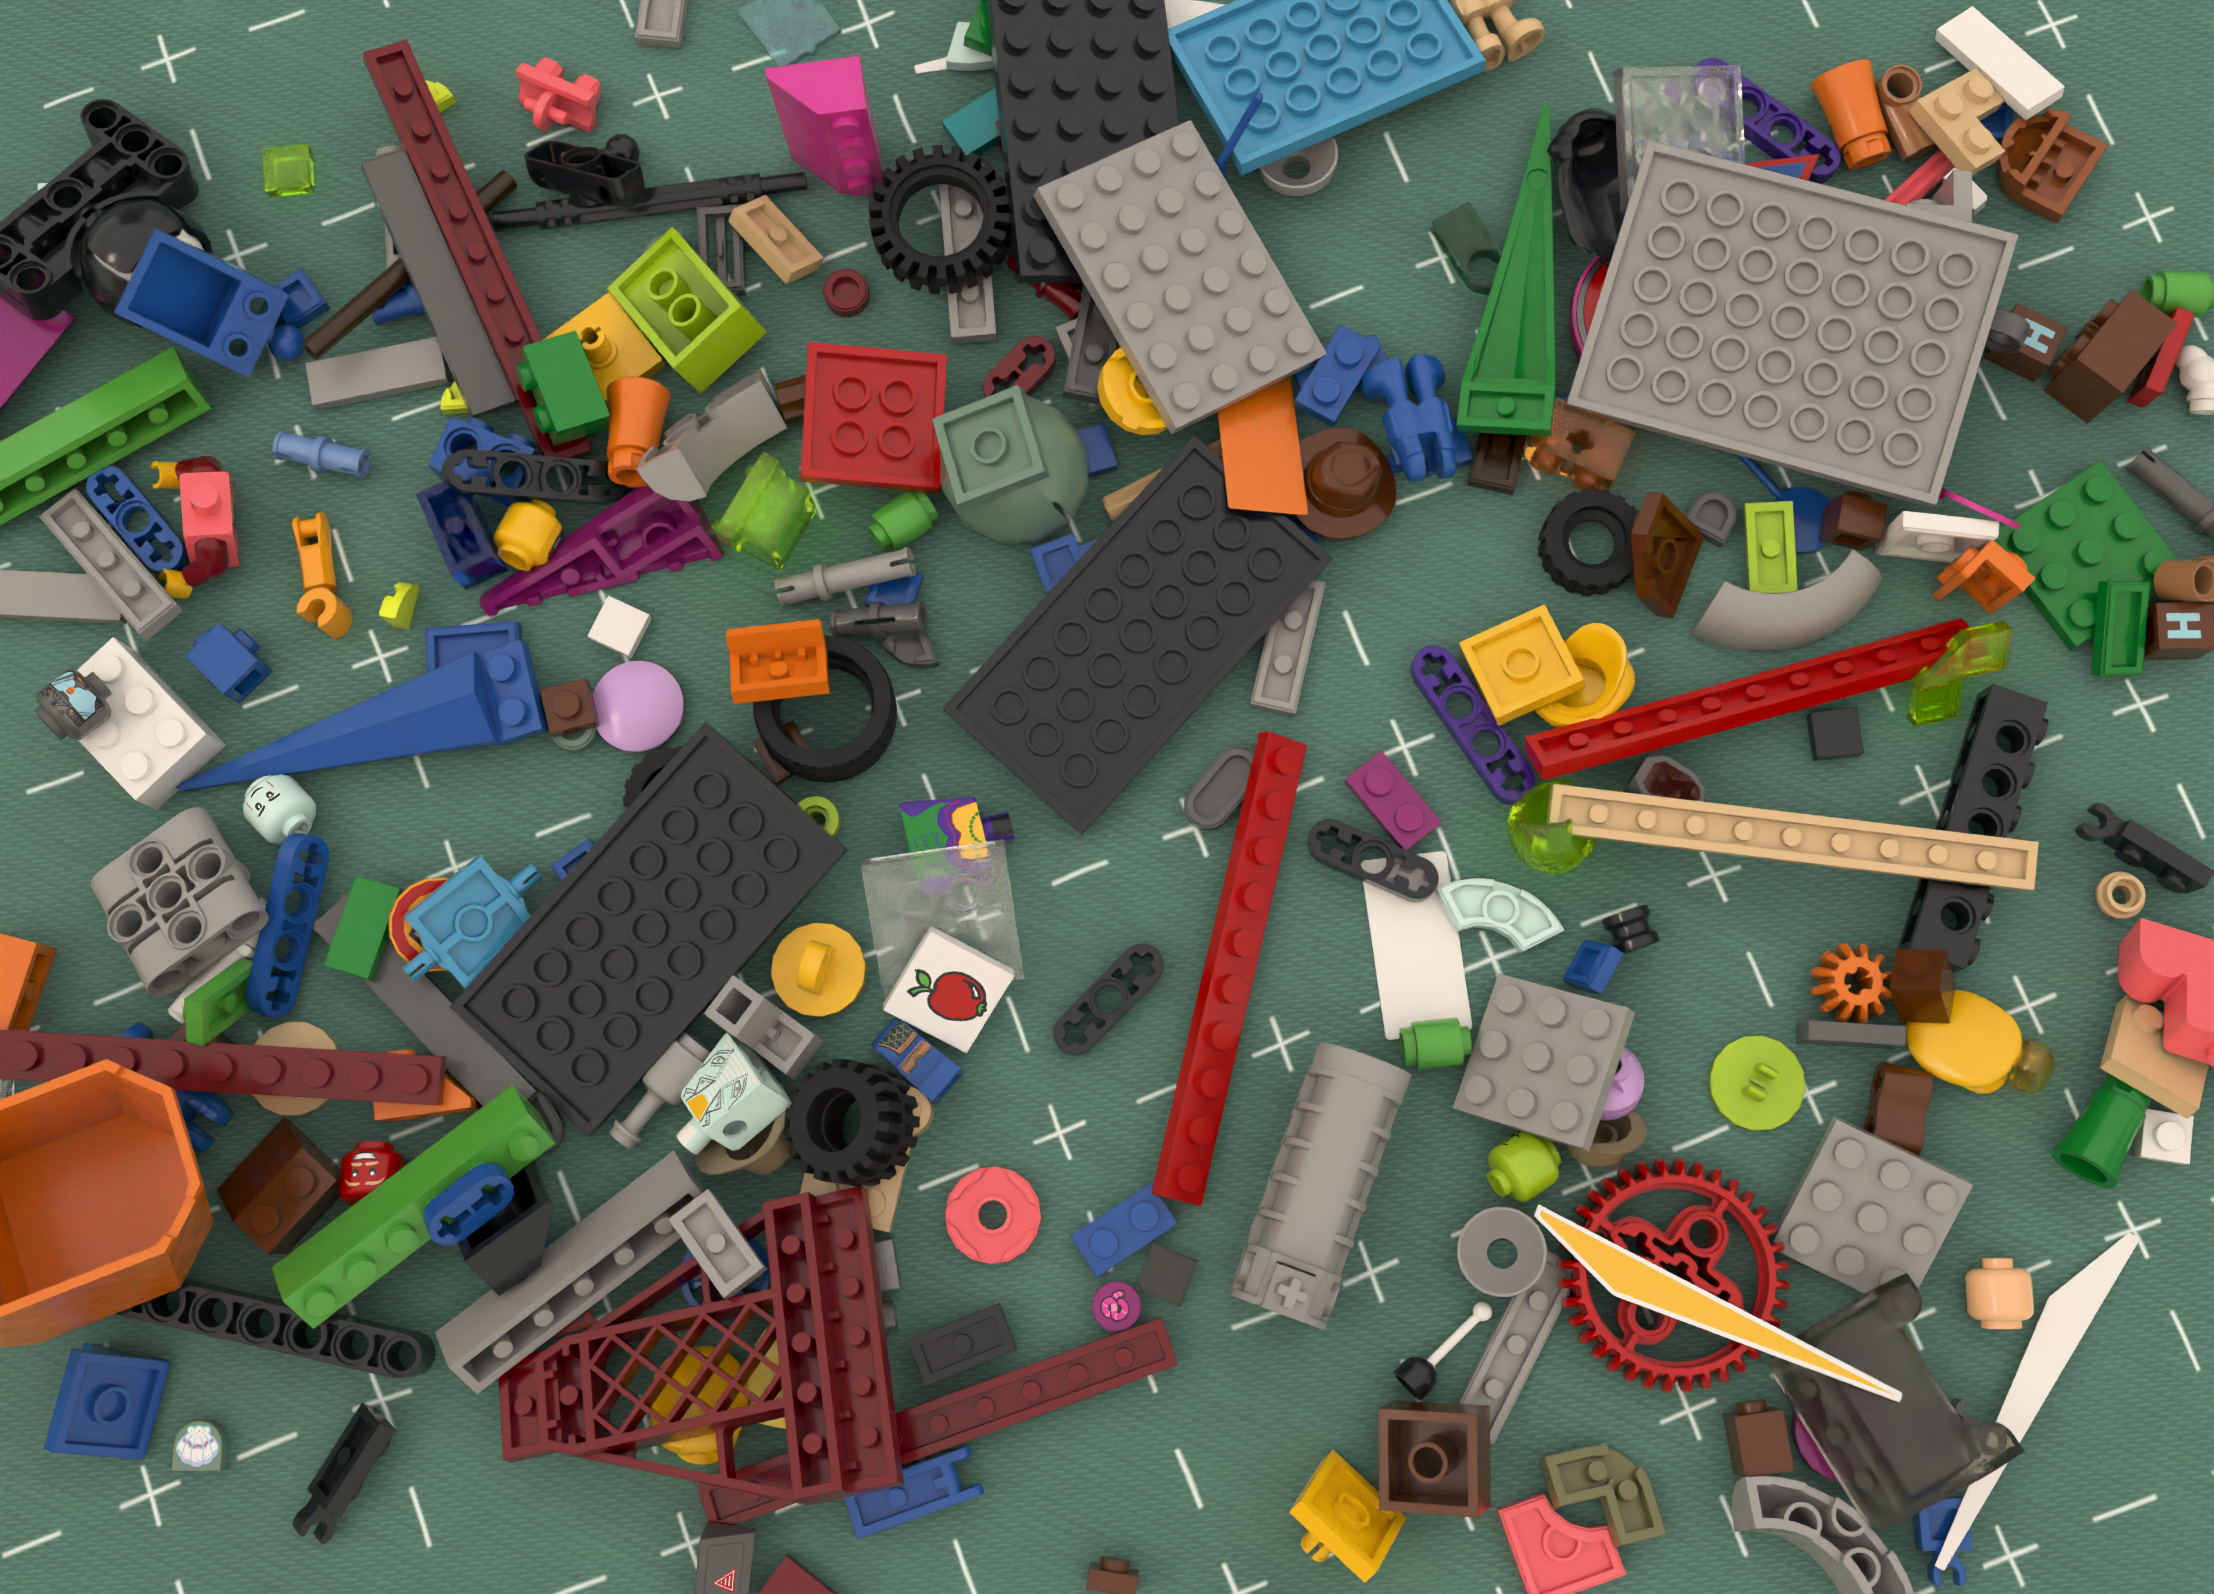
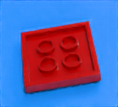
M808 342L800 482L939 493L941 489V449L932 419L944 414L947 354Z

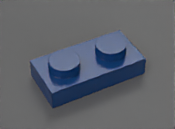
M1340 324L1325 349L1327 354L1318 360L1295 398L1294 406L1333 428L1358 388L1362 376L1368 371L1379 353L1380 346Z
M1152 1183L1070 1236L1096 1277L1178 1224L1162 1198L1151 1194Z

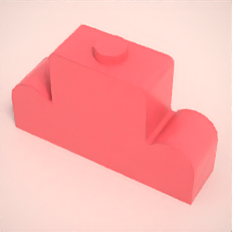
M2140 918L2119 943V984L2124 992L2137 1001L2153 1003L2160 999L2164 1002L2163 1044L2167 1051L2207 1063L2214 1067V940Z

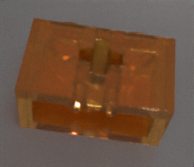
M1556 397L1551 437L1531 436L1522 457L1529 460L1531 466L1546 474L1559 473L1572 479V483L1581 490L1593 488L1595 491H1600L1601 489L1609 490L1636 432L1599 415L1566 406L1567 401ZM1573 443L1582 446L1580 455L1571 451Z

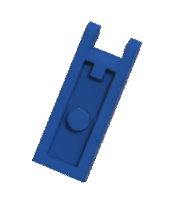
M969 1445L902 1468L904 1485L844 1498L857 1539L984 1494L982 1483L973 1484L962 1489L954 1462L964 1460L972 1455Z

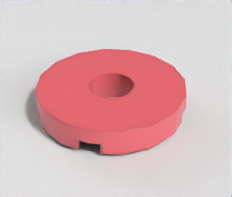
M996 1166L976 1169L961 1178L949 1194L945 1211L947 1232L956 1248L970 1259L988 1264L1011 1261L1024 1253L1036 1238L1042 1218L1039 1198L1030 1183L1015 1171ZM989 1201L1002 1203L1007 1211V1219L1003 1226L994 1230L986 1228L981 1223L979 1216L982 1206Z

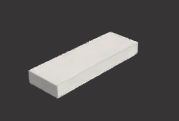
M1973 6L1936 30L1935 40L1969 71L1977 68L1991 82L1992 86L2003 97L2005 103L2023 119L2031 118L2063 96L2065 86Z

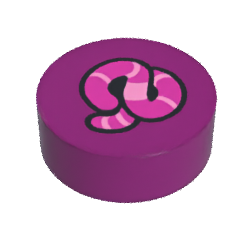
M1115 1281L1103 1285L1093 1298V1315L1096 1321L1107 1330H1126L1137 1321L1140 1315V1298L1137 1292L1124 1282Z

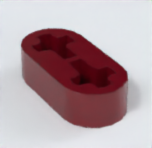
M1030 336L1020 341L985 378L983 384L984 397L996 394L995 385L998 383L1005 387L1014 378L1017 380L1013 383L1012 387L1019 385L1026 395L1031 396L1055 370V352L1051 343L1040 336ZM1028 352L1033 355L1043 352L1044 365L1040 366L1037 363H1033L1025 372L1022 371L1027 365L1026 354Z

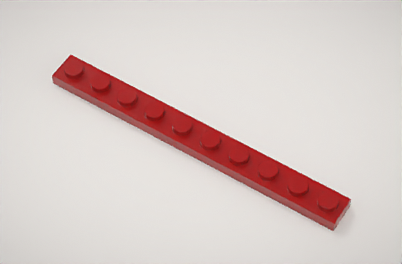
M1960 618L1614 712L1602 718H1592L1526 736L1525 752L1542 780H1547L1980 661L1984 658L1985 644L1966 622Z
M1269 731L1259 732L1151 1192L1153 1195L1197 1206L1202 1205L1307 749L1305 744Z

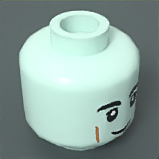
M283 774L268 775L257 779L247 789L243 804V815L266 841L273 844H282L288 836L294 833H309L316 815V804L292 777Z

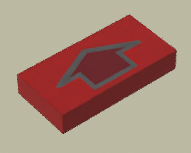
M2178 307L2168 316L2178 324L2139 372L2127 402L2143 408L2163 393L2193 321L2194 313Z

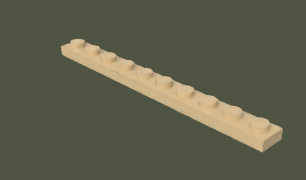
M1559 784L1551 785L1546 833L2022 891H2032L2035 889L2039 842Z

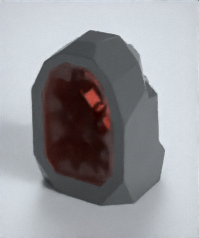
M1656 750L1645 754L1622 791L1705 802L1704 786L1697 775L1677 761Z

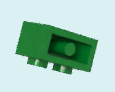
M576 331L522 346L520 364L516 365V372L525 392L531 390L537 403V406L533 407V414L542 434L549 433L554 446L607 429L610 413Z

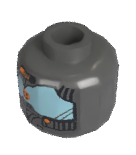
M68 669L37 693L36 700L40 707L34 710V712L60 740L66 736L73 740H81L110 718L112 713L111 707L105 699L112 695V692L94 672L84 677L80 672Z

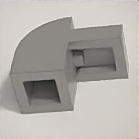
M734 975L731 976L704 1013L716 1024L756 1051L793 1080L797 1078L823 1042L822 1039Z

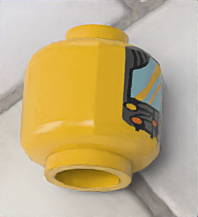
M535 499L531 500L530 503L522 501L512 503L493 535L495 545L499 549L497 552L498 556L508 565L523 571H530L532 567L547 563L564 533L561 523L555 517L556 511L547 503Z

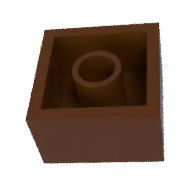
M2133 290L2118 303L2110 299L2096 316L2093 315L2075 336L2077 340L2068 350L2066 349L2049 368L2048 372L2054 377L2043 391L2084 422L2089 423L2126 390L2178 323Z
M1393 1400L1378 1408L1379 1511L1479 1518L1491 1507L1490 1406Z

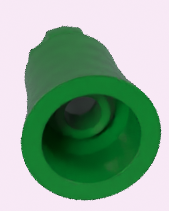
M2109 1074L2103 1082L2101 1089L2095 1090L2085 1109L2070 1130L2051 1150L2052 1157L2059 1165L2084 1181L2104 1188L2116 1187L2124 1160L2146 1118L2145 1111L2149 1107L2152 1098Z

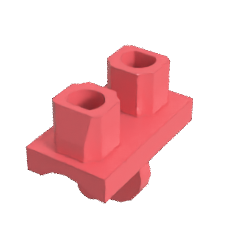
M546 57L542 58L534 67L522 62L517 68L516 77L520 80L519 103L523 104L524 109L533 112L534 127L547 131L556 122L564 126L570 124L586 132H592L597 125L596 107L601 98V88L598 79L583 74L574 83H570L564 80V69L559 63Z

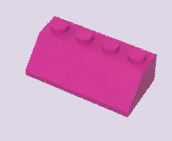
M860 56L765 68L766 79L790 155L795 162L840 194L849 193L853 196H866L872 194L876 182L881 185L883 184L879 137Z

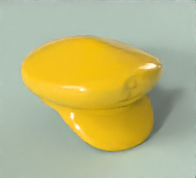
M1602 623L1584 625L1575 631L1564 643L1584 679L1585 688L1534 710L1542 719L1556 728L1592 718H1602L1614 713L1626 702L1634 689L1635 673L1627 659V648L1622 637L1614 629Z
M1955 990L1950 1023H1906V1044L1915 1061L1924 1070L1932 1073L1934 1077L1964 1087L1977 1094L1992 1093L2002 1087L2009 1077L2012 1066L2021 1053L2022 1035L2014 1018L1991 1001L1968 991Z
M711 1345L694 1346L696 1350L707 1358L716 1347ZM729 1352L719 1365L720 1368L733 1378L742 1367L738 1360ZM689 1353L672 1377L687 1388L704 1364ZM669 1357L662 1363V1365L660 1366V1368H662V1367L664 1366V1364L667 1362V1360L669 1359ZM714 1372L698 1397L713 1408L729 1383ZM667 1383L651 1407L666 1418L682 1396V1393ZM739 1392L728 1410L747 1406L748 1398ZM692 1403L681 1420L707 1415V1413ZM650 1416L651 1427L661 1425ZM742 1427L736 1429L733 1434V1448L736 1445ZM715 1433L662 1444L664 1448L676 1453L681 1459L691 1464L709 1465L718 1462Z

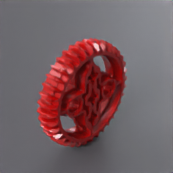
M1664 1159L1654 1160L1653 1175H1651L1645 1162H1639L1635 1164L1634 1169L1636 1179L1633 1178L1626 1168H1622L1617 1171V1178L1621 1186L1618 1187L1609 1177L1600 1181L1603 1190L1607 1194L1605 1197L1595 1190L1587 1192L1588 1200L1595 1206L1593 1210L1583 1205L1575 1207L1574 1211L1585 1220L1583 1225L1576 1223L1577 1225L1595 1234L1598 1232L1602 1233L1604 1239L1626 1250L1628 1249L1627 1245L1622 1242L1623 1239L1618 1235L1623 1237L1638 1236L1636 1246L1641 1249L1640 1252L1645 1256L1635 1255L1662 1269L1664 1268L1660 1264L1665 1266L1679 1265L1676 1270V1274L1679 1277L1713 1295L1720 1294L1718 1298L1744 1311L1743 1296L1739 1287L1715 1268L1729 1242V1228L1722 1216V1213L1727 1211L1746 1234L1756 1261L1757 1288L1750 1314L1776 1328L1781 1326V1320L1770 1314L1772 1308L1786 1309L1788 1306L1785 1300L1775 1298L1776 1289H1789L1790 1283L1788 1281L1777 1280L1776 1270L1785 1271L1789 1269V1264L1787 1261H1775L1773 1253L1781 1252L1785 1249V1245L1783 1242L1770 1243L1767 1236L1774 1234L1778 1230L1775 1223H1768L1762 1226L1759 1223V1220L1768 1212L1765 1206H1758L1752 1210L1748 1209V1206L1755 1197L1751 1191H1745L1738 1197L1734 1196L1739 1187V1181L1735 1178L1729 1179L1720 1187L1722 1171L1712 1169L1706 1179H1703L1704 1165L1700 1162L1692 1164L1688 1175H1686V1165L1683 1159L1673 1160L1670 1173ZM1655 1189L1688 1190L1710 1199L1709 1206L1691 1205L1683 1208L1674 1216L1664 1232L1639 1217H1623L1614 1222L1608 1220V1216L1625 1201ZM1698 1220L1703 1222L1709 1230L1708 1242L1701 1248L1696 1247L1689 1237L1691 1225ZM1560 1242L1559 1247L1563 1250H1567L1564 1247V1245ZM1653 1242L1657 1245L1674 1244L1681 1253L1664 1252L1655 1246ZM1573 1255L1572 1260H1557L1558 1268L1571 1269V1279L1561 1278L1557 1280V1286L1559 1288H1572L1574 1296L1561 1299V1305L1565 1308L1577 1306L1579 1309V1313L1568 1318L1569 1325L1579 1326L1583 1323L1587 1325L1588 1328L1577 1337L1580 1343L1586 1344L1595 1338L1598 1340V1343L1590 1352L1593 1358L1600 1359L1608 1352L1611 1353L1606 1362L1607 1370L1615 1372L1623 1363H1626L1623 1370V1379L1633 1382L1641 1370V1385L1648 1389L1654 1386L1658 1375L1660 1388L1665 1392H1672L1675 1377H1677L1678 1385L1683 1392L1692 1391L1693 1376H1695L1700 1388L1709 1389L1712 1384L1711 1371L1719 1382L1725 1383L1730 1380L1726 1367L1727 1364L1736 1372L1743 1373L1746 1370V1366L1740 1355L1744 1354L1751 1360H1758L1761 1357L1758 1349L1734 1340H1730L1723 1347L1709 1355L1689 1361H1663L1642 1355L1635 1351L1634 1347L1636 1344L1654 1345L1663 1341L1673 1331L1679 1320L1656 1312L1654 1324L1647 1329H1643L1637 1324L1635 1319V1312L1639 1305L1620 1298L1616 1308V1320L1623 1336L1618 1339L1608 1329L1596 1310L1589 1288L1588 1270ZM1691 1257H1699L1697 1264ZM1696 1272H1697L1699 1275H1701L1702 1277H1704L1706 1280H1708V1282L1705 1281L1704 1279H1702L1701 1277H1699V1276L1696 1274ZM1699 1328V1329H1701V1330H1703V1331H1705V1332L1712 1333V1332H1710V1331H1707V1330H1704V1329H1702V1328Z

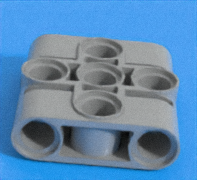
M193 807L177 814L101 869L91 880V888L108 918V935L123 946L145 989L153 997H165L182 989L260 932L266 926L269 918L249 883L250 873L244 863L235 858L210 813L202 807Z

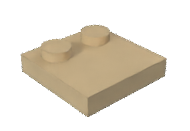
M2126 994L2116 1004L2100 1069L2188 1119L2200 1107L2209 1064L2167 1051L2163 1044L2164 1014L2155 1007L2137 1001Z

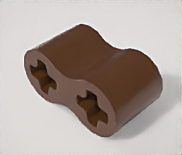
M1881 1061L1875 1069L1871 1083L1870 1107L1864 1124V1130L1919 1156L1924 1142L1926 1112L1933 1090L1932 1073Z

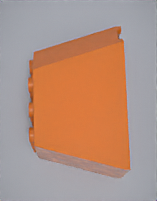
M105 1059L1 1099L0 1347L37 1345L181 1288L214 1223L204 1183L175 1089Z

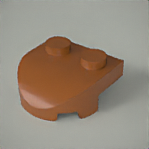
M2048 109L2044 114L2034 115L2027 120L2019 117L2009 126L2000 144L2005 152L1997 160V173L2003 190L2013 201L2058 224L2105 153L2108 144L2069 125L2068 122L2071 114L2060 110Z

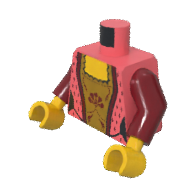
M200 456L179 462L154 461L151 464V469H159L160 473L158 483L152 484L153 488L180 489L183 535L190 564L185 566L182 571L163 568V572L159 573L158 576L159 579L166 580L164 589L173 598L188 599L193 587H197L224 573L229 567H240L234 482L230 473L222 470L221 462L212 456Z

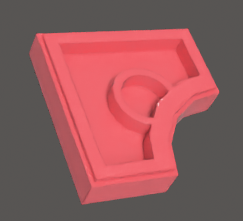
M1543 1493L1496 1509L1526 1594H1574L1626 1575L1618 1550L1614 1548L1608 1525L1602 1524L1585 1527L1568 1522L1554 1511Z

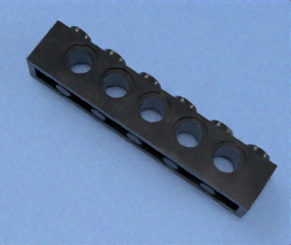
M1996 684L1990 685L1977 694L1935 830L1970 834L1968 825L1971 819L1981 824L1985 836L2006 838L2008 832H2013L2021 816L2022 808L2017 805L2021 789H2025L2029 785L2035 770V763L2030 761L2034 747L2042 742L2048 728V719L2044 718L2048 702ZM1997 733L2003 734L2009 739L2011 743L2010 753L2004 752L1998 747L1996 743ZM1983 776L1991 778L1996 783L1998 788L1996 797L1989 795L1984 790L1982 785ZM1920 878L1898 949L1946 950L1953 973L1966 969L1967 965L1973 964L1980 949V939L1976 938L1980 921L1987 919L1993 907L1994 895L1989 893L1991 887ZM1943 907L1949 908L1955 913L1957 918L1955 930H1951L1943 924L1941 920V910Z

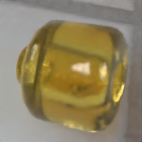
M2022 1040L2020 1056L2016 1059L2011 1070L2002 1079L2008 1086L2018 1092L2036 1094L2045 1089L2056 1068L2055 1058L2043 1044Z

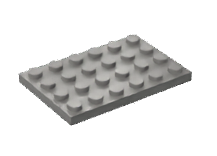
M1191 120L1037 188L1034 194L1035 200L1171 435L1316 364L1321 357L1327 354Z

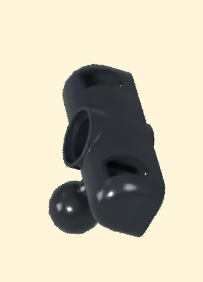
M626 134L614 135L607 141L605 148L600 150L595 147H579L559 141H547L524 154L527 171L531 180L539 187L569 194L572 204L576 206L588 207L603 203L628 209L636 206L644 195V177L641 164L638 162L640 149L637 142Z

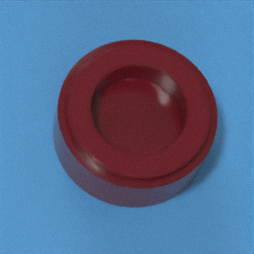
M840 269L833 272L824 283L823 295L828 308L834 314L841 317H853L860 314L867 307L870 292L865 278L859 272L852 269Z

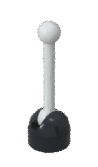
M1486 1302L1476 1303L1473 1307V1314L1428 1359L1411 1357L1403 1361L1393 1371L1397 1380L1411 1395L1421 1401L1433 1389L1436 1383L1435 1365L1479 1321L1490 1319L1492 1315L1491 1306Z

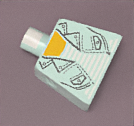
M727 1032L682 1090L681 1098L693 1118L676 1136L686 1149L696 1155L712 1139L731 1151L739 1150L793 1103L760 1054Z

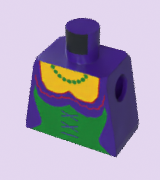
M975 797L913 801L898 804L919 891L923 897L937 893L992 868L993 864L988 845L1015 839L1009 813L1005 812L981 819Z

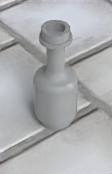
M685 1031L642 1077V1081L647 1086L646 1094L623 1122L619 1119L613 1122L614 1126L609 1131L610 1135L630 1150H632L636 1143L640 1144L643 1139L639 1132L662 1104L669 1103L677 1106L683 1102L681 1098L682 1090L700 1069L712 1050L695 1036Z

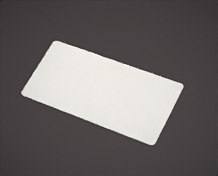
M1437 851L1416 854L1429 860L1436 867L1439 875L1436 888L1451 883L1446 852ZM1395 857L1394 867L1385 879L1386 881L1394 884V877L1398 874L1409 880L1408 889L1416 892L1420 886L1428 887L1429 882L1423 879L1424 871L1422 869L1416 868L1412 874L1401 871L1398 868L1403 860ZM1386 858L1364 860L1361 862L1362 869L1372 874L1381 872L1386 866ZM1363 882L1386 1039H1399L1400 1028L1410 1027L1411 1022L1457 1017L1460 1027L1468 1026L1470 1030L1472 1028V1020L1459 933L1455 931L1435 891L1424 901L1409 902Z

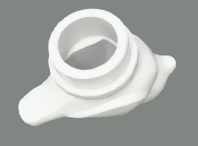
M2186 345L2181 348L2175 365L2180 370L2179 378L2182 386L2189 391L2186 397V401L2189 402V413L2214 415V358L2208 356L2203 349L2195 345Z

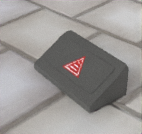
M707 1522L699 1540L694 1594H750L756 1537L755 1528Z

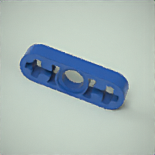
M109 465L88 477L86 492L89 498L147 567L159 575V573L163 572V568L182 571L185 566L190 564L183 539L127 474L119 468ZM110 480L115 483V489L120 495L126 499L123 503L119 504L110 495L106 494L107 489L104 485ZM136 511H147L150 517L148 526L141 532H130L127 525L129 517ZM158 539L162 544L171 549L170 553L173 559L168 563L161 560L162 554L151 544L152 541Z

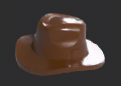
M1333 427L1312 434L1299 443L1308 514L1291 515L1306 531L1327 540H1348L1362 537L1375 530L1391 514L1396 500L1394 474L1387 458L1369 437L1358 430Z

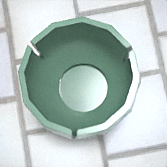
M1016 385L932 419L941 449L940 484L948 501L967 528L999 543L1011 545L1043 541L1070 523L1053 506L1052 502L1058 503L1070 515L1075 517L1089 488L1088 450L1065 412L1026 395L1024 390L1019 385Z

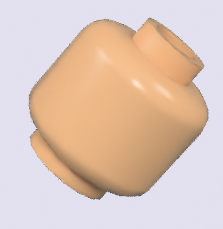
M1982 1258V1268H1973L1966 1273L1967 1312L1971 1318L1981 1320V1328L2021 1329L2022 1321L2032 1317L2034 1313L2032 1277L2025 1269L2013 1268V1258Z

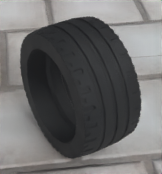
M824 635L828 669H839L855 675L865 684L871 697V718L866 729L851 743L834 750L812 751L797 745L785 733L780 721V704L783 699L753 702V714L756 728L763 744L773 759L783 768L809 781L835 783L852 779L856 775L859 776L867 771L869 767L875 765L882 757L895 731L897 704L888 673L869 650L850 639L847 640L836 635Z

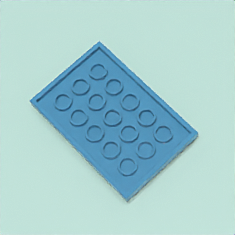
M1236 0L1168 29L1171 57L1224 147L1256 93L1263 95L1261 104L1230 155L1241 176L1485 71L1486 59L1448 0Z

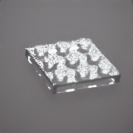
M1741 65L1622 67L1613 71L1620 211L1627 210L1648 140L1745 165Z
M1004 839L861 860V872L883 999H887L930 926L1014 969L1012 981L1025 979Z

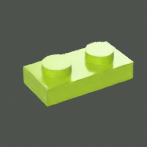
M1793 501L1745 503L1743 513L1748 590L1769 594L1798 591Z

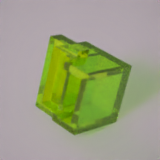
M762 452L754 467L751 465L747 467L744 472L747 477L721 521L716 519L712 529L722 544L737 552L741 550L772 568L781 571L815 515L817 508L808 488L786 477L780 461Z

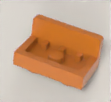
M1992 539L1980 550L1971 545L1958 559L1955 558L1936 577L1942 585L1932 596L1939 602L1959 586L1991 615L2022 593L2034 581L2035 577L2027 571L2026 563L2018 555L2005 551Z
M821 620L795 621L726 630V642L730 655L731 695L734 704L830 694L827 648Z

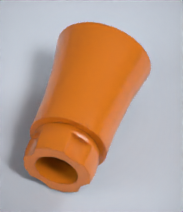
M1863 59L1843 64L1825 72L1811 82L1809 87L1822 107L1840 152H1843L1849 170H1858L1872 166L1886 159L1892 153L1886 136L1888 130L1876 92L1871 60Z
M642 377L619 378L612 381L607 387L608 411L610 413L607 458L609 460L608 476L616 484L626 485L630 488H640L648 484L641 478L636 469L640 459L649 447L656 445L659 450L671 394L664 385L651 379Z

